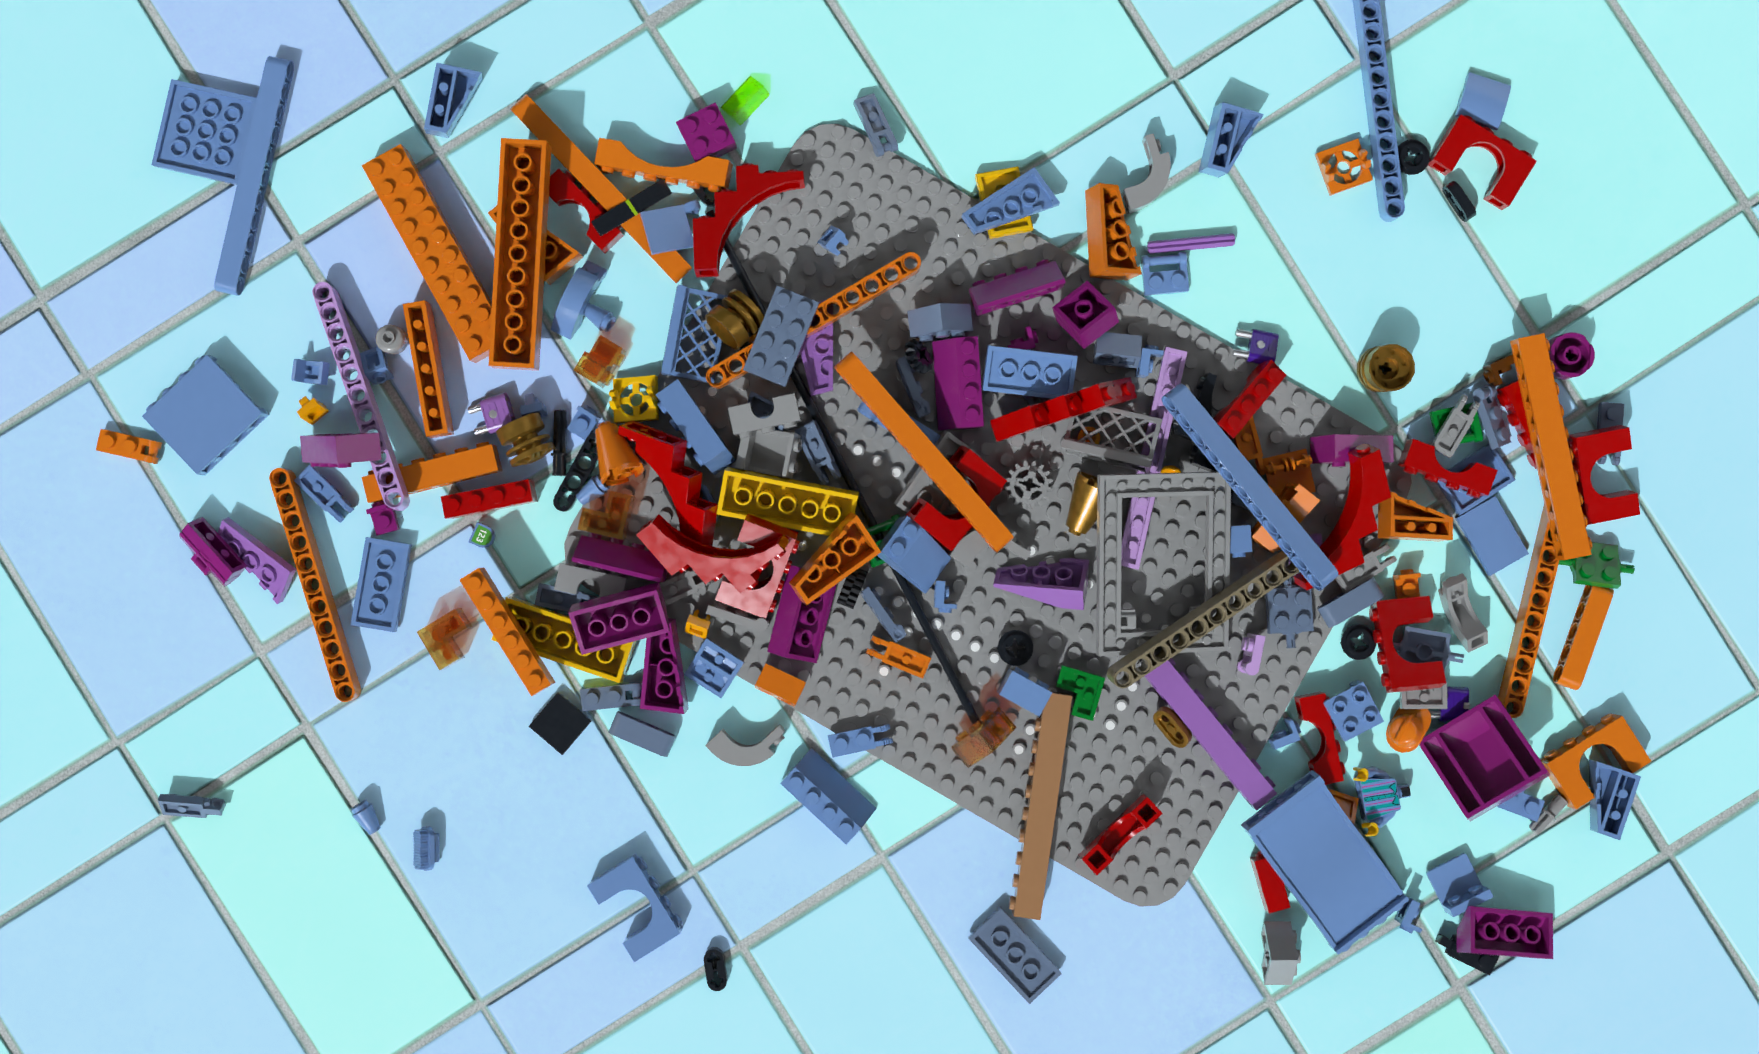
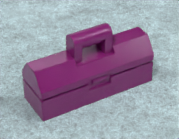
M204 517L187 523L182 532H180V539L194 553L191 558L194 564L205 576L212 573L224 587L231 584L246 569L247 565Z

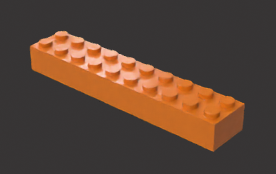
M501 138L488 366L494 369L539 371L552 149L547 140Z
M399 144L361 166L468 359L477 363L489 356L492 301L410 153L403 145Z

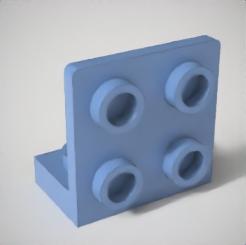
M1355 680L1349 683L1350 688L1323 702L1338 733L1345 742L1384 722L1363 681Z
M1465 853L1426 871V875L1444 911L1452 917L1465 912L1468 906L1475 907L1494 897L1491 890L1481 884Z

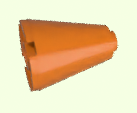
M610 421L600 423L595 430L600 480L602 484L606 483V486L626 483L629 481L628 477L635 475L636 478L645 469L626 438L618 434V426Z

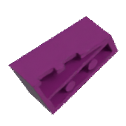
M1332 434L1310 437L1312 464H1332V467H1346V464H1350L1348 452L1356 449L1361 444H1369L1380 449L1383 464L1394 462L1393 435Z

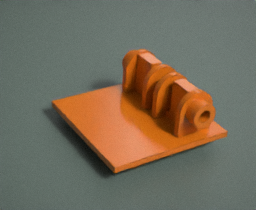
M1306 448L1263 458L1268 486L1276 496L1279 495L1288 482L1300 484L1310 493L1316 492L1310 468L1312 458L1307 454Z

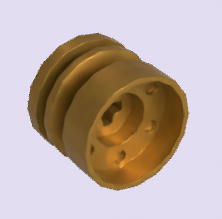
M732 289L728 293V297L722 299L723 307L715 305L705 315V319L712 331L726 345L739 350L749 340L748 333L755 334L758 328H760L764 316L749 297L739 290Z
M1386 344L1367 349L1360 356L1357 363L1359 381L1366 389L1373 392L1400 390L1411 382L1415 373L1413 356L1406 348L1398 344ZM1379 366L1384 368L1385 371L1382 372V370L1379 369Z
M532 413L518 418L496 431L502 446L512 444L514 446L506 452L507 457L516 456L510 460L512 467L536 462L555 449L553 442L545 443L551 438L549 434H537L545 427L539 413Z

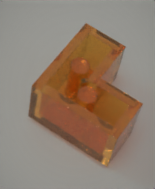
M600 335L589 353L584 352L574 371L601 388H604L605 385L609 386L615 377L613 372L616 367H621L626 359V355H624L626 350Z
M610 491L605 512L583 507L578 530L625 540L635 496Z
M456 608L417 631V634L438 669L444 670L465 658L454 638L473 626L462 608Z
M1000 707L994 711L988 709L979 717L981 719L980 722L976 721L968 728V732L963 730L955 737L957 741L951 749L967 768L994 752L1017 728Z

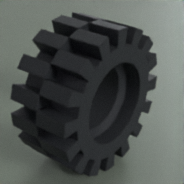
M858 568L847 576L836 603L854 609L868 571Z

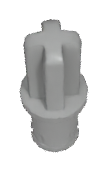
M1556 794L1549 804L1542 808L1538 822H1531L1529 825L1530 830L1539 835L1551 821L1556 820L1555 817L1568 805V802Z

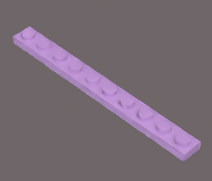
M1169 347L1164 348V356H1162L1149 414L1151 417L1162 419L1150 473H1161L1173 416L1163 405L1161 398L1181 383L1187 351ZM1147 423L1146 436L1155 431L1156 424ZM1145 441L1142 445L1141 454L1149 456L1150 447ZM1137 471V472H1136V474H1143V473H1145V472H1141V471ZM1131 497L1122 535L1121 566L1139 570L1155 497Z

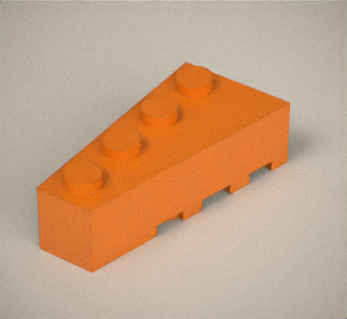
M1098 183L1085 190L1090 277L1128 281L1141 275L1140 266L1137 267L1135 256H1137L1136 249L1132 247L1129 234H1131L1130 227L1124 219L1126 212L1119 186Z
M497 205L488 212L495 223L497 219ZM547 230L544 281L551 285L578 263L583 256Z
M850 512L791 579L789 584L799 599L808 605L877 556L881 551L859 517Z

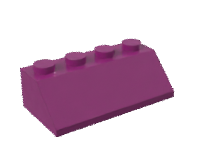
M1042 260L1036 263V267L1028 269L1027 266L1014 270L1015 274L1007 276L1006 273L994 276L993 281L985 282V280H980L972 283L973 287L969 288V294L976 316L1061 290L1066 282L1056 261Z
M978 336L958 337L932 342L938 431L983 428Z
M591 532L588 533V536L581 535L572 557V562L660 583L666 581L668 571L650 551L644 550L645 545L632 542L631 546L623 545L624 540L610 537V541L601 539L602 535Z
M791 565L786 575L767 652L785 658L817 663L836 585L806 605L799 599L789 584L802 567Z
M659 582L572 604L568 612L581 655L670 632L666 604Z
M1468 906L1457 928V952L1553 959V913Z

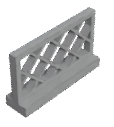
M1111 407L1098 409L1095 413L1091 411V415L1081 421L1078 416L1069 419L1061 447L1063 454L1150 473L1162 419ZM1103 412L1109 413L1113 420L1102 426L1096 416ZM1125 417L1131 418L1135 425L1124 431L1118 421ZM1094 418L1099 428L1088 434L1083 424ZM1147 422L1156 424L1155 431L1147 436L1140 427ZM1116 423L1121 433L1110 439L1105 429ZM1079 426L1086 435L1079 440L1070 438L1072 430ZM1138 428L1143 438L1132 444L1127 434ZM1102 431L1108 441L1101 445L1095 444L1091 437ZM1124 436L1130 446L1123 450L1117 449L1113 442ZM1146 441L1150 447L1149 456L1139 454L1135 447Z

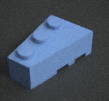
M1589 759V789L1595 797L1590 800L1591 831L1617 840L1621 839L1641 776Z

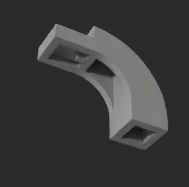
M1154 133L1144 136L1142 140L1149 163L1147 179L1138 185L1125 188L1121 193L1128 214L1149 206L1163 191L1169 179L1171 169L1169 152L1160 154L1162 151L1161 144L1158 138L1155 139Z
M974 530L960 540L949 556L970 567L977 554L989 545ZM1009 530L1011 534L1015 537L1016 533L1012 530ZM1011 540L1003 547L1023 560H1027L1031 554L1027 550L1029 546L1019 540L1016 542Z
M1461 573L1457 576L1449 577L1446 581L1442 582V588L1438 589L1440 601L1451 628L1469 653L1488 644V630L1481 623L1472 608L1465 575Z
M779 724L762 741L752 745H745L735 741L723 728L705 746L717 758L728 764L752 766L768 760L775 754L776 751L771 745L773 744L776 747L785 738L782 734L786 730Z

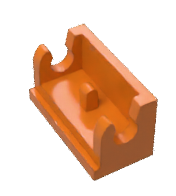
M765 663L755 684V689L795 707L806 682Z

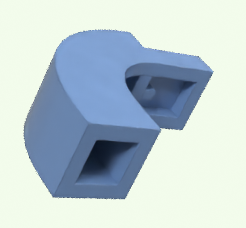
M587 260L582 268L579 267L560 299L553 318L551 331L570 340L581 327L587 304L594 291L605 278L607 269Z

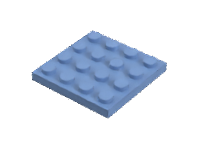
M171 79L151 165L161 169L237 185L257 98Z

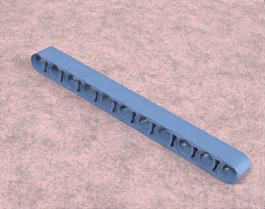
M1353 0L1378 211L1383 221L1392 222L1403 215L1405 203L1380 0ZM1363 10H1369L1372 14V17L1366 16ZM1366 31L1372 32L1374 39H1370L1366 35ZM1369 53L1375 54L1377 61L1371 60ZM1371 76H1378L1380 83L1374 82ZM1375 96L1381 98L1382 105L1375 102ZM1377 118L1383 119L1385 127L1378 125ZM1380 140H1384L1387 143V149L1380 146ZM1383 162H1387L1390 165V171L1383 168ZM1385 184H1390L1393 187V193L1387 192ZM1389 205L1395 208V215L1388 212Z
M268 56L265 62L215 277L214 288L218 292L240 296L244 289L293 77L294 63L290 60Z
M1180 383L1162 396L1161 399L1165 408L1306 580L1316 590L1321 591L1337 578L1338 571L1191 391Z

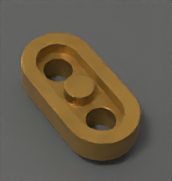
M1165 706L1160 707L1153 716L1154 723L1175 747H1186L1192 739V734L1174 710Z

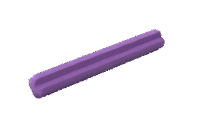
M1230 233L1149 241L1147 243V251L1149 254L1228 247L1235 244V235Z

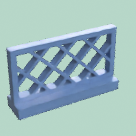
M677 285L660 374L708 383L706 377H701L696 368L707 362L710 368L718 364L722 340L718 337L717 343L714 341L713 338L717 335H710L704 326L707 321L702 323L695 312L705 305L710 311L712 308L708 304L714 299L722 300L724 297H728L727 295ZM690 293L699 295L704 302L694 310L688 302ZM703 296L710 297V299L706 301ZM687 307L691 311L688 314H686ZM693 314L700 325L689 332L684 321L685 318ZM702 327L709 338L698 345L691 333ZM683 328L687 333L684 336H682ZM689 336L696 347L685 353L680 343L682 339ZM711 340L715 346V353L707 358L700 346ZM698 349L705 360L694 367L687 355ZM680 350L682 356L678 358V353ZM714 357L712 365L709 360ZM685 358L692 369L686 373L676 372L677 362ZM694 371L696 375H691L689 373ZM716 372L711 376L712 383L715 381Z

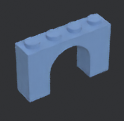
M636 854L587 885L598 905L624 890H636L648 898L652 907L651 921L645 927L627 937L622 943L634 962L679 935L682 931L681 926H683L680 917L677 914L674 915L670 910L671 904L665 895L662 896L657 889L659 884L655 877H650L646 869L648 867L642 857L638 858Z

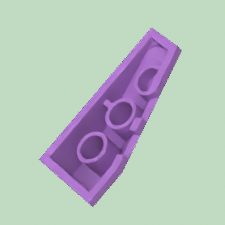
M1063 558L1059 559V562L1051 564L1042 561L1037 566L1027 567L1022 564L997 568L993 585L996 588L1059 608L1084 610L1087 596L1089 560Z

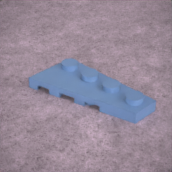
M1034 167L964 212L961 217L975 235L1059 206L1060 202Z

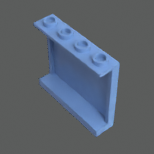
M210 355L200 357L195 362V366L190 371L184 372L178 378L179 381L174 386L167 388L162 393L163 397L157 402L151 403L146 408L147 412L142 415L147 423L197 475L204 476L269 416L268 412L264 408L258 407L218 365L217 359Z

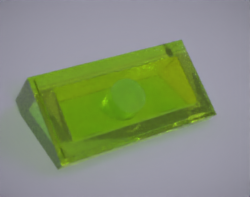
M750 75L720 108L741 126L769 97L770 93L763 84Z

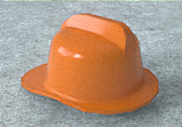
M1399 707L1386 730V740L1390 747L1401 753L1415 750L1430 727L1431 714L1429 710L1400 709Z

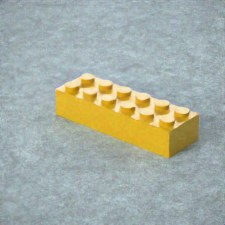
M727 467L724 470L717 514L745 520L748 513L782 527L830 536L850 512L855 514L859 492Z
M514 597L505 598L506 603L540 657L617 683L623 682L637 641L581 655L569 616ZM493 635L491 640L497 642L496 638Z

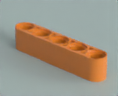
M1585 586L1553 675L1554 683L1575 691L1581 687L1613 598V588Z

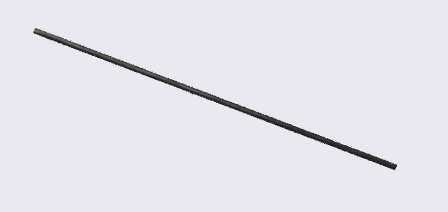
M710 210L706 213V215L710 217H715L714 210ZM727 239L723 249L749 298L765 316L766 310L729 239ZM794 365L790 375L813 421H817L848 488L851 491L859 492L857 505L868 526L877 525L870 508ZM882 532L874 535L876 541L884 539ZM890 566L983 746L990 745L992 742L907 579Z

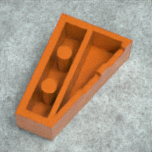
M1288 482L1277 496L1299 524L1320 502L1317 497L1297 483ZM1258 521L1251 529V539L1268 552L1274 553L1281 549Z
M1392 491L1390 492L1391 498L1378 503V538L1434 542L1453 540V517L1432 508L1421 506L1415 501L1400 497Z

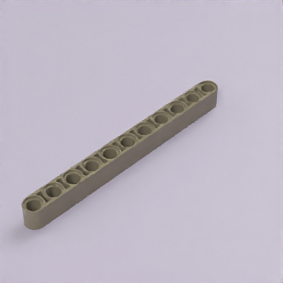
M1281 550L1112 664L1107 671L1108 679L1119 688L1131 686L1298 573L1299 570L1291 560L1290 564L1285 567L1288 556ZM1272 571V576L1267 580V573ZM1253 583L1252 591L1248 592V586ZM1235 595L1234 603L1229 605L1230 598ZM1216 608L1215 616L1210 617L1211 611ZM1198 621L1197 628L1192 630V624ZM1179 633L1178 641L1173 643V637ZM1158 646H1161L1160 653L1154 655L1155 649ZM1142 659V664L1136 668V662ZM1124 671L1123 677L1120 680H1116L1118 673Z

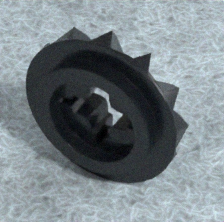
M1411 139L1402 142L1398 146L1401 173L1410 176L1419 174L1426 169L1429 164L1430 154L1422 142ZM1408 152H1409L1411 155H1414V154L1417 155V154H1419V155L1413 160L1414 163H1412L1411 161H1408V162H1407V161H1404V160L1406 159V157L1408 156Z
M915 339L907 342L904 350L908 364L920 374H925L931 370L933 362L929 357L931 354L927 352V347H923L922 342Z
M1355 624L1347 627L1344 633L1341 634L1340 644L1343 652L1349 658L1363 660L1371 656L1375 651L1377 643L1374 642L1373 631L1369 627ZM1359 636H1361V641L1363 642V644L1366 645V647L1357 646V648H1355V643L1352 642L1353 640H1351L1350 638H1358Z
M1012 630L1006 632L999 639L997 650L1000 658L1005 663L1019 666L1031 658L1033 642L1023 631ZM1014 638L1017 641V645L1025 646V648L1018 650L1017 658H1015L1012 650L1006 649V647L1013 645Z

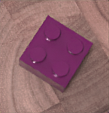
M716 102L676 121L677 127L695 162L707 156L719 158L737 149L736 142Z
M1088 281L1084 282L1052 307L1056 321L1083 349L1119 322L1115 307Z

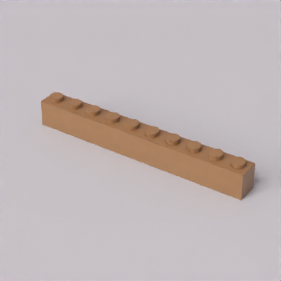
M1052 692L1040 718L1036 717L1034 731H1038L1037 740H1033L1031 746V753H1034V761L1029 762L1028 775L1031 776L1030 785L1026 784L1025 798H1028L1027 807L1023 806L1022 820H1025L1024 829H1020L1018 842H1021L1022 845L1021 851L1016 852L1015 865H1019L1018 873H1014L1012 879V887H1015V894L1010 896L1009 909L1012 910L1014 917L1041 920L1072 695Z

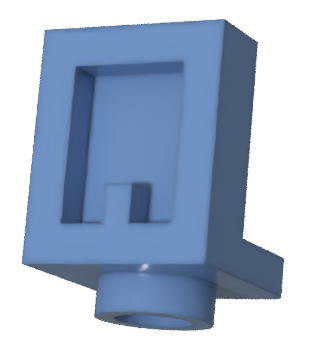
M1145 345V348L1141 349V359L1138 368H1136V377L1145 378L1149 373H1152L1153 360L1150 359V356L1162 357L1164 356V351L1158 350V346Z
M379 347L360 353L364 374L373 385L381 384L394 378L393 373L388 368L385 352L379 349Z
M587 405L585 408L577 407L578 411L567 427V430L583 440H586L592 434L600 421V418L595 416L597 411Z
M935 580L933 607L938 608V612L952 613V609H957V604L944 603V599L949 597V586H945V581Z
M1289 717L1284 718L1288 731L1286 732L1284 729L1273 733V737L1268 739L1271 748L1276 750L1301 740L1299 737L1301 729L1296 720L1293 721Z
M1408 897L1409 901L1397 912L1394 920L1401 924L1399 928L1411 934L1413 931L1421 933L1422 929L1412 923L1413 919H1416L1419 915L1421 903Z

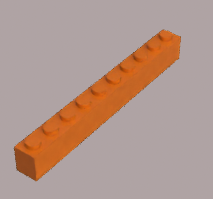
M1545 333L1512 340L1510 344L1556 560H1568L1592 555V541L1586 531L1587 518L1583 514L1581 507L1583 499L1580 492H1578L1576 484L1578 483V475L1573 470L1572 465L1573 452L1569 448L1567 441L1569 433L1567 427L1564 426L1562 418L1564 416V409L1559 404V386L1555 382L1553 375L1555 367L1549 357V340L1545 338Z

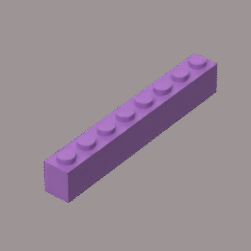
M1172 658L1145 675L1144 677L1167 705L1179 716L1194 738L1253 809L1257 811L1277 795V792L1273 789L1276 786L1275 783L1268 776L1264 777L1259 772L1262 769L1254 758L1250 760L1246 756L1247 749L1240 741L1235 742L1232 739L1231 735L1233 732L1225 723L1221 725L1216 718L1219 715L1211 706L1208 708L1202 702L1204 700L1202 694L1197 689H1191L1188 685L1190 680L1182 671L1180 673L1177 672L1173 667L1176 663Z

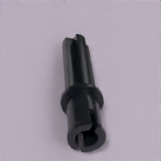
M566 410L554 411L553 444L555 449L551 453V456H553L552 476H566V456H569L566 453Z

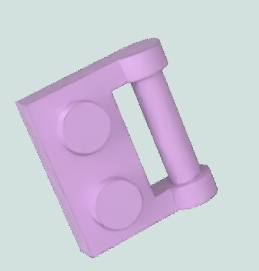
M1247 633V637H1243L1241 650H1244L1243 658L1237 662V670L1239 672L1249 675H1256L1258 673L1266 636Z

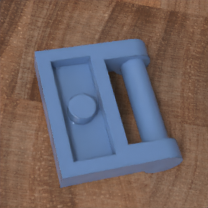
M1178 252V255L1156 257L1141 256L1144 296L1189 292L1186 252ZM1179 264V270L1150 272L1149 266Z

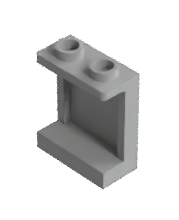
M761 430L754 431L753 436L741 438L735 468L792 479L798 467L796 457L797 452H800L802 447L801 435L778 430L762 434Z

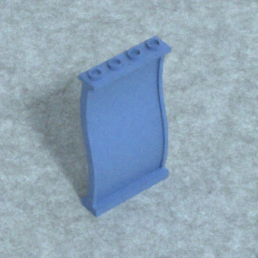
M1311 770L1243 822L1241 826L1328 942V945L1339 955L1349 950L1351 945L1358 939L1367 936L1369 931L1375 926L1384 923L1393 912L1402 909L1409 899L1344 813L1324 784L1325 782L1321 776Z

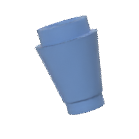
M591 303L587 304L584 312L585 317L600 331H610L616 322L613 312Z
M600 474L592 476L579 493L576 494V498L582 505H585L607 494L610 486H606V483H601Z
M364 800L351 808L352 817L369 835L381 828L372 803L369 804L367 800Z

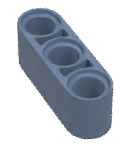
M1373 576L1348 592H1342L1328 600L1317 609L1328 628H1331L1379 601L1385 595Z
M620 711L616 712L608 731L613 736L663 757H668L676 739L674 734Z

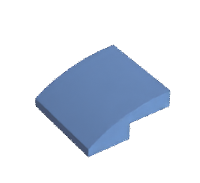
M1469 72L1465 78L1462 95L1458 100L1455 117L1457 118L1461 114L1463 116L1467 115L1472 117L1476 124L1497 131L1507 106L1511 85Z
M706 638L684 675L719 698H722L744 664V661Z

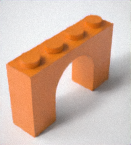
M1612 713L1607 714L1600 719L1601 722L1597 725L1584 728L1581 731L1582 734L1578 737H1572L1564 741L1561 748L1550 750L1544 754L1545 758L1541 761L1550 773L1548 777L1561 797L1568 802V807L1578 809L1595 798L1582 778L1579 769L1583 753L1591 746L1603 744L1608 747L1621 768L1630 773L1636 772L1651 762L1623 716Z

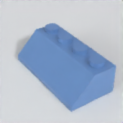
M812 748L780 783L846 845L877 809Z

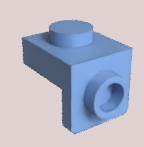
M294 359L291 380L306 384L327 385L330 363Z

